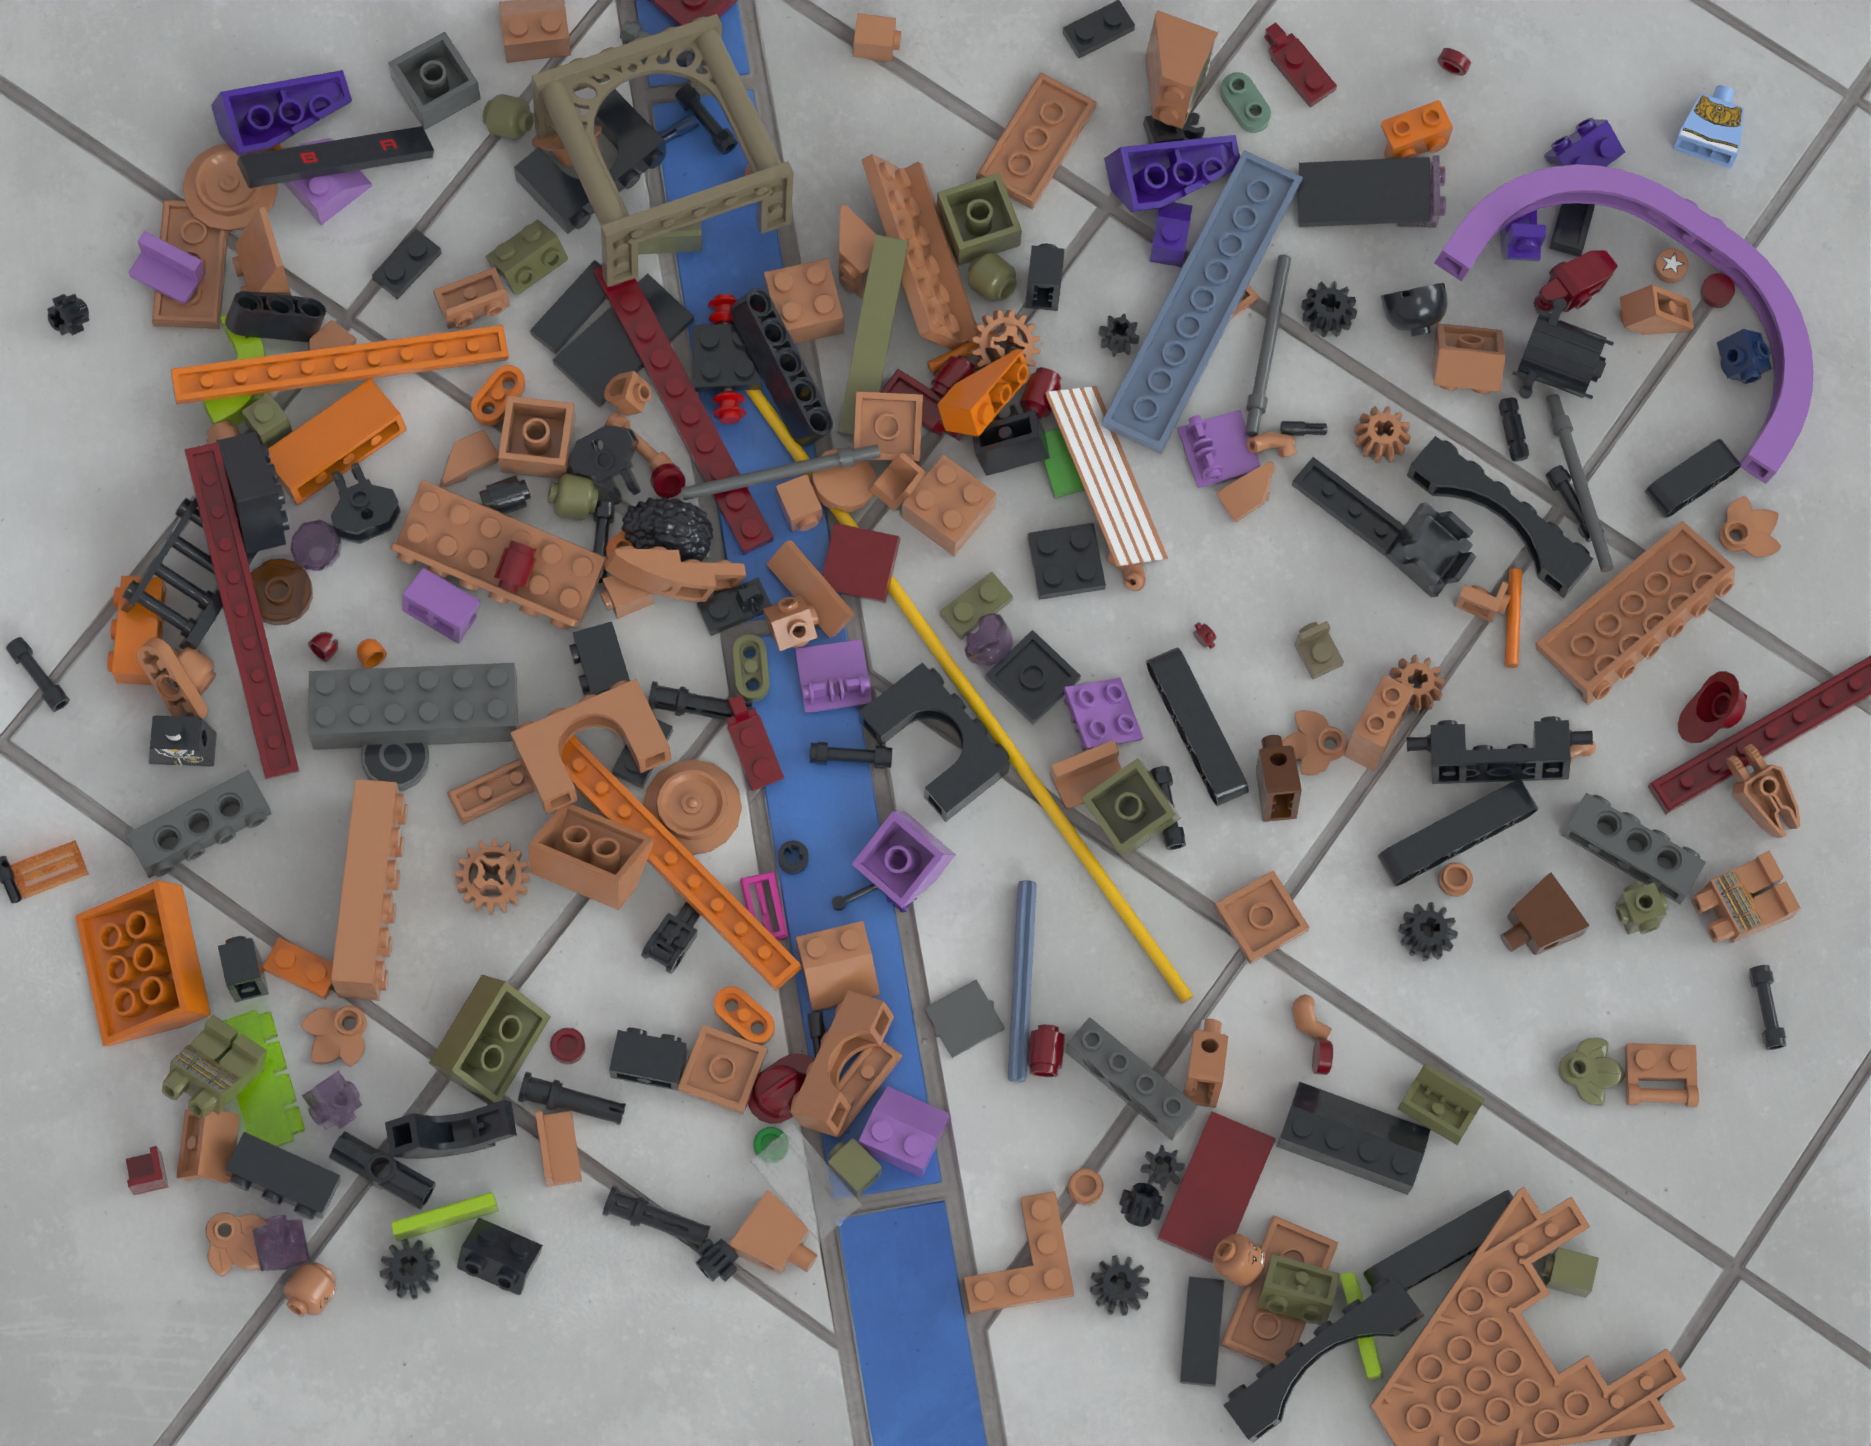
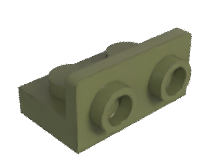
M1272 1254L1258 1301V1307L1275 1314L1297 1318L1306 1323L1322 1325L1328 1321L1332 1310L1340 1273Z

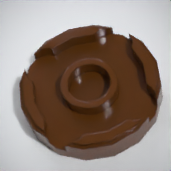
M284 558L270 559L262 563L263 565L257 569H254L251 572V577L264 623L274 626L288 625L300 619L309 610L313 599V586L308 574L299 564Z

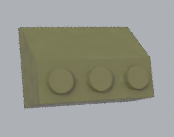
M481 975L430 1059L429 1064L451 1081L491 1103L499 1102L551 1016L506 981Z

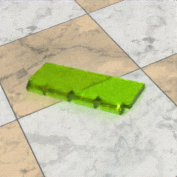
M253 1010L223 1020L238 1031L237 1038L243 1034L267 1050L264 1071L237 1096L247 1133L277 1147L293 1142V1135L305 1131V1127L298 1106L287 1109L284 1107L297 1101L290 1075L282 1074L275 1076V1073L286 1070L287 1065L280 1041L266 1044L267 1040L278 1036L272 1013L266 1012L258 1015L257 1011Z

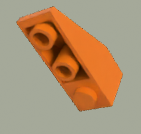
M1016 349L953 385L937 404L945 431L979 437L1030 377L1022 350Z

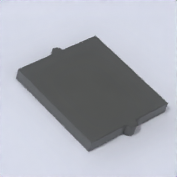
M977 979L924 1008L925 1013L935 1028V1036L941 1038L952 1058L1005 1029L993 1008L994 1002L988 1000Z

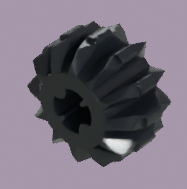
M1322 281L1318 283L1317 290L1310 288L1306 294L1307 299L1302 300L1301 304L1302 310L1305 311L1302 315L1303 322H1311L1309 326L1310 332L1316 331L1318 328L1321 329V336L1323 338L1327 336L1328 331H1331L1336 338L1340 335L1341 329L1348 331L1352 325L1351 320H1354L1357 315V310L1353 308L1356 304V298L1347 296L1349 292L1348 286L1341 290L1336 289V281L1331 283L1330 288H1327ZM1326 307H1331L1332 312L1326 311Z
M1433 902L1428 903L1426 911L1420 904L1414 905L1413 913L1405 912L1403 919L1406 923L1400 924L1398 932L1405 935L1400 941L1401 945H1412L1409 952L1410 956L1416 955L1417 951L1422 952L1421 958L1423 961L1429 959L1430 952L1437 960L1441 959L1443 950L1450 952L1454 946L1450 940L1456 939L1458 936V932L1451 929L1456 922L1455 918H1444L1447 912L1446 907H1442L1439 912H1435ZM1424 926L1432 928L1430 931L1431 933L1434 932L1432 937L1425 936V930L1421 932Z
M403 1239V1250L399 1251L395 1245H391L389 1249L394 1257L382 1256V1264L389 1268L381 1270L380 1276L383 1279H389L385 1285L388 1291L398 1287V1298L403 1299L407 1290H410V1295L415 1300L418 1299V1288L421 1287L426 1294L431 1292L429 1285L426 1283L427 1280L431 1282L439 1281V1276L432 1271L440 1268V1262L435 1259L430 1260L435 1254L432 1247L422 1252V1240H417L413 1249H411L408 1239ZM409 1262L411 1266L414 1265V1262L417 1263L415 1265L416 1274L410 1276L409 1272H407L406 1276H404L405 1270L403 1266Z
M1114 1255L1111 1259L1112 1267L1105 1261H1101L1099 1268L1102 1273H1092L1091 1279L1098 1284L1090 1287V1294H1102L1098 1297L1095 1304L1097 1307H1100L1108 1302L1107 1314L1112 1315L1115 1306H1119L1121 1315L1127 1316V1304L1135 1311H1138L1141 1307L1138 1299H1147L1149 1293L1141 1287L1149 1285L1150 1280L1148 1277H1138L1144 1270L1141 1264L1133 1270L1130 1268L1132 1264L1131 1257H1127L1124 1265H1120L1118 1256ZM1118 1279H1123L1125 1281L1124 1287L1129 1290L1126 1291L1123 1288L1122 1293L1114 1291L1115 1285L1111 1281L1117 1283Z

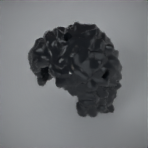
M649 497L646 502L639 501L636 506L630 505L627 510L628 512L622 518L623 526L621 529L626 533L624 538L635 545L636 549L664 547L667 550H679L681 562L691 559L701 562L710 551L709 546L711 545L712 532L714 530L712 523L706 518V512H702L699 507L690 502L685 503L675 498L669 500L666 497L654 500Z

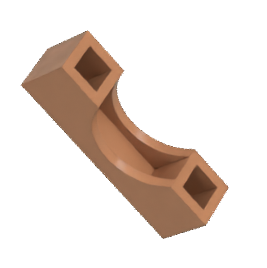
M848 990L844 1000L838 1004L834 1021L829 1031L823 1035L821 1048L815 1060L809 1064L806 1071V1079L800 1091L794 1095L790 1112L802 1127L834 1137L838 1136L851 1109V1105L839 1090L840 1073L846 1062L857 1052L866 1048L881 1046L894 1019L893 1013L883 1000Z

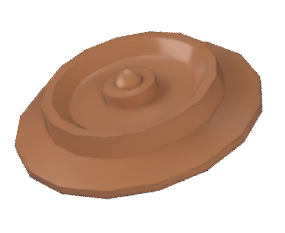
M227 143L215 145L194 159L187 168L183 182L185 203L197 220L210 228L233 231L245 229L259 208L266 207L267 213L270 211L275 203L278 184L248 188L237 165L238 157L241 155L237 156Z
M695 759L675 762L658 772L647 787L643 806L692 855L711 852L726 843L738 827L742 811L739 789L729 774L713 763Z

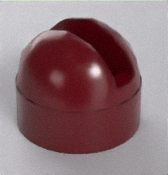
M326 631L315 635L308 642L311 651L324 662L330 660L338 650V640L331 641L330 639L333 634Z

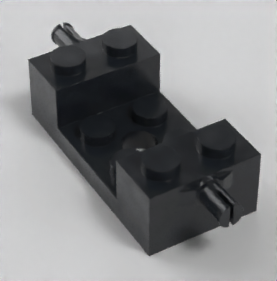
M1548 716L1541 718L1540 721H1534L1533 748H1528L1526 744H1512L1507 746V749H1493V746L1478 745L1473 747V750H1466L1465 724H1458L1454 720H1443L1437 722V725H1430V734L1427 737H1406L1407 752L1427 750L1431 753L1432 784L1508 782L1519 779L1522 781L1569 779L1570 747L1572 745H1593L1592 730L1572 731L1569 729V720H1561L1557 716Z

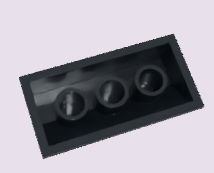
M1299 1081L1276 1147L1408 1195L1416 1180L1431 1129Z

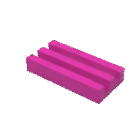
M774 871L740 878L746 909L755 917L749 889L750 884H755L764 927L777 940H788ZM768 881L779 928L777 932H773L762 886V882Z

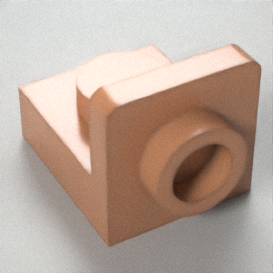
M1502 582L1496 597L1491 596L1482 587L1464 585L1455 607L1493 622L1497 612L1502 615L1504 614L1511 596L1505 594L1509 583Z

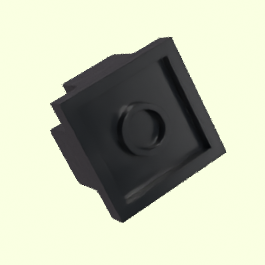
M1427 502L1420 503L1384 556L1430 597H1438L1446 584L1459 582L1476 559V555L1469 552L1473 544L1466 539L1470 538L1473 530L1453 512L1439 513Z

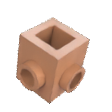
M801 595L783 598L778 604L763 609L771 638L779 651L791 647H802L810 640L818 638L814 626L819 624L817 613L813 605L807 606Z

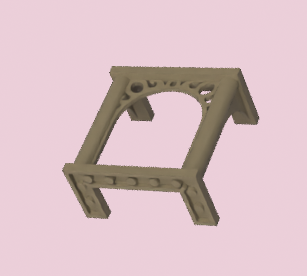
M717 14L709 17H699L691 23L679 27H669L661 33L646 38L639 37L631 41V43L616 48L609 47L598 54L586 58H576L568 64L556 68H546L538 74L532 75L535 131L539 139L558 134L601 225L602 274L607 287L638 277V242L757 202L756 225L761 234L791 224L793 170L789 161L781 163L722 41V23ZM686 55V67H680L677 64V57ZM670 60L668 63L659 64V63H662V62H665V61ZM650 74H671L687 78L688 83L693 88L701 85L717 100L749 164L752 174L629 215L595 140L594 121L598 109L604 99L615 88L636 77ZM610 80V81H609L608 83H606V84H602V85L599 84V83H602V82H605V81ZM589 87L597 95L592 99H583L574 92ZM580 108L589 109V112L582 116Z

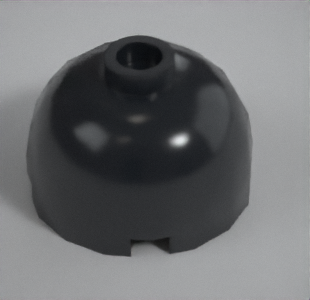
M1445 283L1381 295L1386 319L1398 330H1410L1411 336L1431 333L1430 326L1442 320L1448 306Z

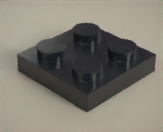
M1094 523L1028 533L1027 539L1039 600L1105 590L1106 583Z
M1033 630L985 675V680L1032 725L1065 695L1064 687L1075 685L1081 678V675Z

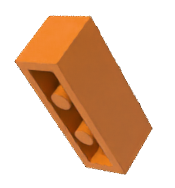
M121 576L120 587H115L114 607H118L117 619H112L110 635L111 639L115 640L114 651H109L107 669L108 672H112L116 683L153 685L137 659V652L150 638L162 639L164 620L137 602L127 613L121 610L126 602V599L122 597L126 588L132 580L139 582L141 578ZM152 577L144 591L165 604L167 588L164 581L158 577Z

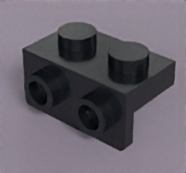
M478 1218L461 1246L457 1268L470 1276L478 1277L494 1284L502 1290L521 1295L526 1279L540 1256L543 1245L482 1218Z

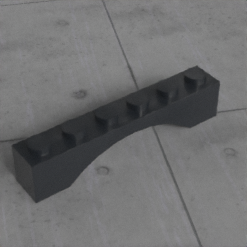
M1435 436L1411 463L1407 477L1432 496L1467 500L1485 507L1502 518L1515 530L1526 545L1534 562L1537 578L1562 598H1565L1588 571L1594 559L1590 556L1589 551L1578 542L1573 543L1565 537L1559 526L1553 522H1546L1539 517L1532 505L1525 501L1520 502L1512 496L1505 484L1500 481L1494 482L1485 475L1483 468L1472 460L1467 461L1458 454L1457 448L1447 440L1442 441Z
M1385 1278L1371 1288L1372 1295L1361 1302L1357 1299L1347 1305L1342 1310L1344 1316L1332 1324L1330 1320L1323 1323L1313 1332L1316 1337L1304 1345L1302 1342H1298L1285 1352L1287 1358L1277 1366L1274 1363L1268 1364L1256 1374L1258 1380L1248 1387L1242 1384L1228 1394L1229 1401L1223 1406L1249 1441L1254 1443L1282 1422L1287 1402L1296 1384L1305 1372L1322 1356L1341 1345L1358 1339L1377 1336L1397 1337L1424 1317L1422 1311L1396 1278L1391 1281Z

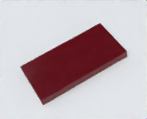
M1211 1111L1157 1240L1213 1263V1255L1217 1245L1223 1238L1237 1233L1276 1138Z

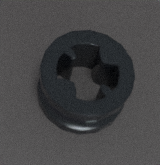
M792 840L787 841L780 847L778 863L784 872L792 875L799 874L808 866L809 854L804 844ZM791 850H796L799 852V858L802 861L800 863L795 861V865H790L785 854L787 852L792 854Z

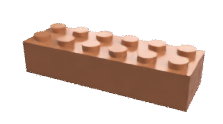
M355 779L331 982L338 998L380 1001L381 990H387L388 970H385L384 960L385 957H390L392 952V936H389L388 925L389 923L394 924L396 918V903H393L392 891L398 890L400 883V870H397L396 857H402L404 837H401L400 824H406L408 804H405V795L400 794L397 782Z

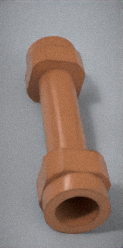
M619 412L613 413L604 424V426L613 425L631 429L630 421ZM634 431L639 440L636 451L650 463L649 469L652 472L662 464H674L664 452H656Z

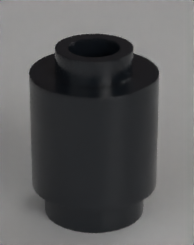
M516 475L486 485V489L479 492L483 505L504 514L527 507L525 500L531 498L525 479L518 481Z

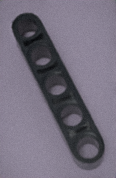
M754 288L732 304L730 308L732 320L792 438L801 446H811L831 432L833 428L832 417L771 297L763 289Z
M1176 647L1148 659L1146 665L1150 677L1214 804L1219 806L1249 793L1246 779L1182 651Z
M1519 779L1382 851L1378 855V859L1394 886H1399L1527 819L1537 812L1539 808L1522 780Z
M1509 1190L1496 1195L1370 1267L1363 1273L1371 1288L1385 1278H1388L1389 1281L1396 1278L1405 1290L1408 1291L1476 1252L1513 1198V1195Z

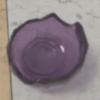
M318 519L302 523L292 537L290 550L295 562L306 570L322 571L332 567L339 559L342 541L339 532L331 524Z
M991 613L979 618V630L976 633H967V646L964 652L971 663L982 666L996 664L1010 652L1013 646L1012 633L1006 621L1000 614Z

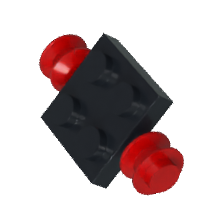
M718 294L708 302V307L715 311V313L708 317V320L714 325H692L695 391H722L712 398V402L719 406V409L713 412V417L719 419L723 424L738 423L741 418L746 416V411L739 408V405L745 402V396L736 391L762 390L761 375L730 314L732 304L738 300L731 294Z

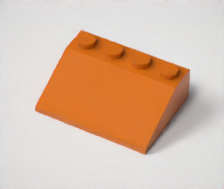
M157 880L75 915L103 1046H111L185 1027L211 1016L182 885Z

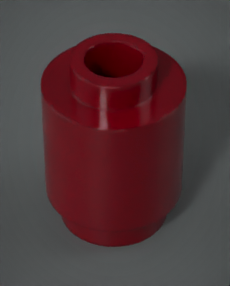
M961 355L958 357L950 356L931 381L932 387L930 390L944 397L954 384L975 373L973 363Z
M1040 367L1036 369L1035 373L1030 375L1019 402L1024 413L1035 410L1039 419L1050 416L1052 409L1045 392L1061 389V377L1058 373L1051 369Z
M511 540L509 547L504 548L494 578L500 579L498 586L517 593L519 587L526 589L537 560L534 558L536 549Z
M1043 1024L1038 1025V1030L1031 1031L1028 1066H1031L1030 1074L1039 1077L1058 1076V1069H1061L1063 1064L1065 1034L1059 1032V1027Z

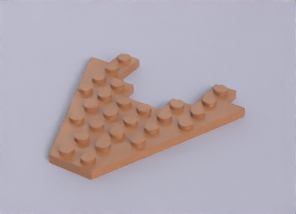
M1525 1187L1517 1190L1370 1405V1408L1394 1446H1561L1664 1431L1675 1427L1657 1399L1686 1380L1668 1349H1664L1607 1385L1589 1355L1558 1373L1521 1314L1527 1308L1550 1295L1532 1263L1590 1228L1589 1223L1572 1197L1541 1214Z

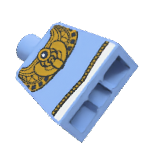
M1720 85L1715 88L1713 97L1701 94L1684 122L1673 149L1732 168L1739 152L1744 115L1743 107L1731 103L1735 93L1734 90Z

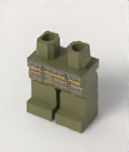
M212 1015L205 1023L204 1030L179 1055H176L171 1060L169 1074L162 1084V1093L171 1100H177L184 1092L190 1095L192 1098L188 1102V1109L200 1119H203L212 1111L219 1115L225 1109L226 1104H229L264 1071L267 1050L243 1034L237 1038L238 1031L215 1015Z

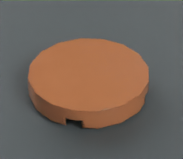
M841 448L826 451L821 456L838 453L837 449ZM865 460L856 462L854 467L842 469L841 466L811 472L810 483L818 500L823 505L831 509L834 507L842 509L841 512H853L862 509L870 502L873 493L869 489L877 480V476L872 464Z

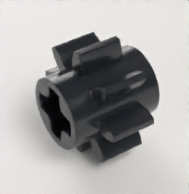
M62 294L53 298L54 306L47 308L48 321L51 327L56 331H60L62 336L67 333L73 336L84 331L82 324L89 321V309L82 299L77 298L76 294L70 296Z
M1122 314L1121 317L1117 318L1109 315L1107 319L1108 327H1099L1098 334L1105 337L1101 340L1100 347L1101 349L1108 347L1112 351L1113 357L1117 353L1122 352L1129 355L1131 352L1130 343L1134 345L1139 343L1140 336L1134 334L1138 323H1130L1126 319V314Z
M1160 1145L1158 1153L1155 1155L1149 1151L1146 1152L1145 1158L1150 1164L1142 1165L1140 1172L1149 1174L1147 1184L1152 1185L1154 1182L1160 1184L1162 1191H1165L1166 1185L1170 1181L1176 1185L1179 1184L1180 1178L1175 1174V1171L1184 1170L1185 1164L1177 1163L1175 1158L1178 1150L1169 1153L1165 1151L1163 1145ZM1165 1162L1169 1164L1168 1172L1162 1171L1160 1174L1156 1172L1157 1164L1162 1165Z
M1136 1183L1132 1186L1131 1191L1123 1190L1119 1202L1122 1206L1120 1212L1125 1214L1124 1217L1130 1224L1139 1227L1148 1226L1151 1224L1152 1218L1160 1220L1164 1205L1161 1203L1163 1197L1159 1196V1191L1154 1186L1147 1183Z
M708 1238L697 1249V1254L700 1258L695 1264L710 1281L714 1282L720 1276L726 1282L737 1271V1267L733 1263L739 1257L723 1239H719L714 1244Z

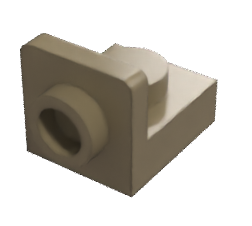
M1327 621L1319 625L1317 622H1312L1299 630L1300 634L1296 638L1295 647L1312 679L1342 667L1344 664V660L1329 634L1331 627Z

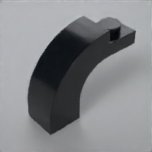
M506 1100L458 1114L429 1116L412 1113L385 1122L390 1156L406 1159L438 1158L475 1152L496 1146L495 1142L517 1136L512 1102Z

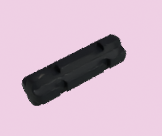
M1514 397L1504 398L1500 400L1499 410L1501 416H1504L1502 423L1507 445H1511L1509 449L1510 458L1514 462L1528 459L1529 449L1527 443H1524L1526 436L1521 414H1518V401Z

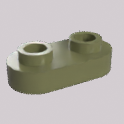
M745 634L739 637L733 645L736 691L747 702H759L767 696L770 689L766 644L757 635ZM747 650H752L756 653L755 657L751 659L746 658L743 654ZM750 682H756L759 688L751 691L747 688V685Z

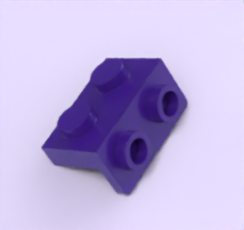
M1588 118L1580 122L1575 127L1577 131L1569 137L1564 136L1553 142L1551 145L1552 149L1544 157L1547 161H1555L1557 166L1579 164L1607 167L1623 155L1625 150L1608 120Z

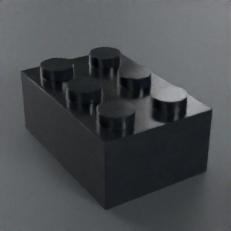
M256 431L216 440L219 443L246 554L286 545L284 531L290 530L286 511H281L282 504H285V497L281 484L275 485L278 483L274 464H268L271 463L267 444H260Z

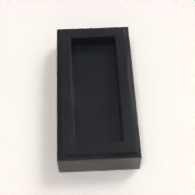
M1561 204L1549 249L1578 257L1581 256L1595 204Z

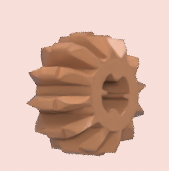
M1389 405L1385 407L1383 413H1380L1376 406L1371 408L1370 415L1363 413L1359 419L1361 424L1355 425L1354 433L1358 436L1355 440L1356 447H1364L1363 457H1367L1371 453L1374 454L1375 463L1380 462L1381 456H1384L1390 463L1394 460V454L1403 455L1406 449L1404 445L1409 444L1411 436L1406 433L1410 428L1409 422H1400L1403 416L1401 411L1391 415ZM1383 432H1385V433L1388 434V435L1384 434V435H1382L1381 437L1377 435V434L1381 435Z
M1416 654L1412 656L1410 663L1404 658L1400 659L1398 662L1399 668L1392 667L1389 672L1392 679L1415 690L1409 705H1412L1415 714L1420 712L1421 705L1428 710L1432 709L1434 705L1433 700L1440 701L1443 693L1439 689L1445 685V680L1438 677L1441 673L1440 667L1430 669V657L1426 658L1422 664L1419 663V658ZM1411 680H1417V685L1422 684L1421 687L1414 688V683L1410 684Z

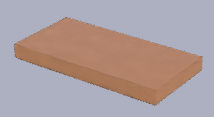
M1040 72L976 174V180L1000 173L1008 196L1033 210L1094 112L1097 102Z
M163 200L160 239L202 260L206 274L185 305L155 290L152 323L153 326L220 329L229 231L210 228L197 220L187 207L185 201Z
M1273 1215L1261 1244V1248L1265 1253L1264 1271L1256 1281L1244 1286L1220 1346L1265 1365L1274 1363L1277 1366L1287 1358L1285 1352L1299 1342L1306 1322L1283 1314H1275L1258 1307L1270 1257L1272 1254L1328 1270L1339 1242Z

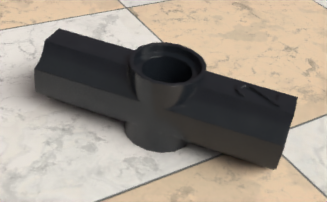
M346 1131L339 1136L329 1155L331 1160L370 1181L376 1188L388 1191L419 1210L427 1204L436 1186V1182L395 1160L389 1153L379 1151ZM381 1163H387L392 1166L390 1174L384 1178H378L373 1173L377 1165Z

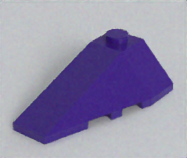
M340 70L222 91L213 101L211 107L220 136L238 156L273 148L351 103L352 98L344 72Z
M1236 135L1120 147L1105 157L1104 161L1111 191L1130 212L1161 209L1233 172L1240 159Z

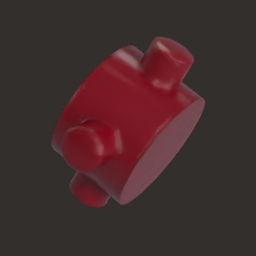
M1200 622L1194 625L1196 630L1193 632L1195 639L1203 647L1213 648L1215 646L1213 641L1217 639L1213 630L1205 623L1202 625Z

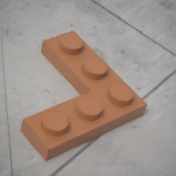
M1055 1191L1020 1198L1032 1266L964 1277L969 1314L1074 1297Z

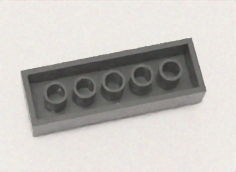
M515 663L309 671V737L313 750L363 748V745L426 743L427 745L511 742L510 732L515 731L518 727Z

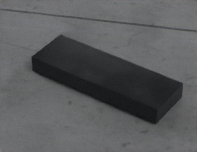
M595 260L530 330V335L554 354L558 353L607 299L594 276V269L602 266Z
M1190 1276L1188 1278L1179 1382L1181 1384L1215 1387L1224 1280Z

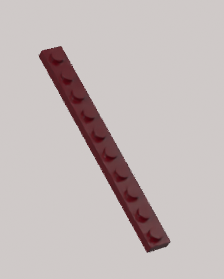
M602 266L595 268L594 276L641 361L646 374L703 481L709 482L740 475L636 279L633 278L607 287L603 279ZM747 487L711 495L743 555L773 541L774 537Z
M215 442L185 449L187 465L265 780L299 772V767L219 443Z

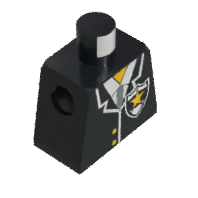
M153 716L148 763L214 766L217 733L199 717Z

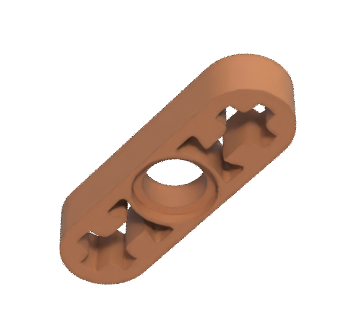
M150 638L138 650L137 659L171 715L199 717L204 720L208 715V708L171 647L160 638ZM166 677L174 679L179 686V690L171 688L166 681Z

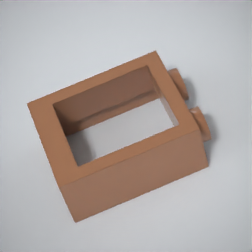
M1384 675L1352 732L1344 756L1374 772L1400 725L1415 690Z

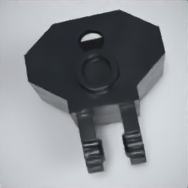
M605 425L576 441L568 460L574 473L594 476L598 483H603L615 505L623 500L621 492L612 478L621 474L628 490L633 495L641 492L640 486L631 471V468L634 467L631 459L639 443L633 429ZM600 440L603 442L602 450L598 448V442Z
M357 462L351 465V472L358 484L349 488L346 487L344 477L339 471L331 473L340 497L331 514V520L339 539L361 544L391 531L401 510L393 489L372 485L369 479L366 480Z

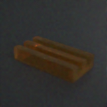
M76 840L10 865L23 899L89 875ZM70 853L74 854L64 859L53 862L51 864L40 867L38 869L27 872L25 874H21V872L37 867L39 865L63 857ZM75 863L78 865L77 868L26 887L25 882L48 875Z

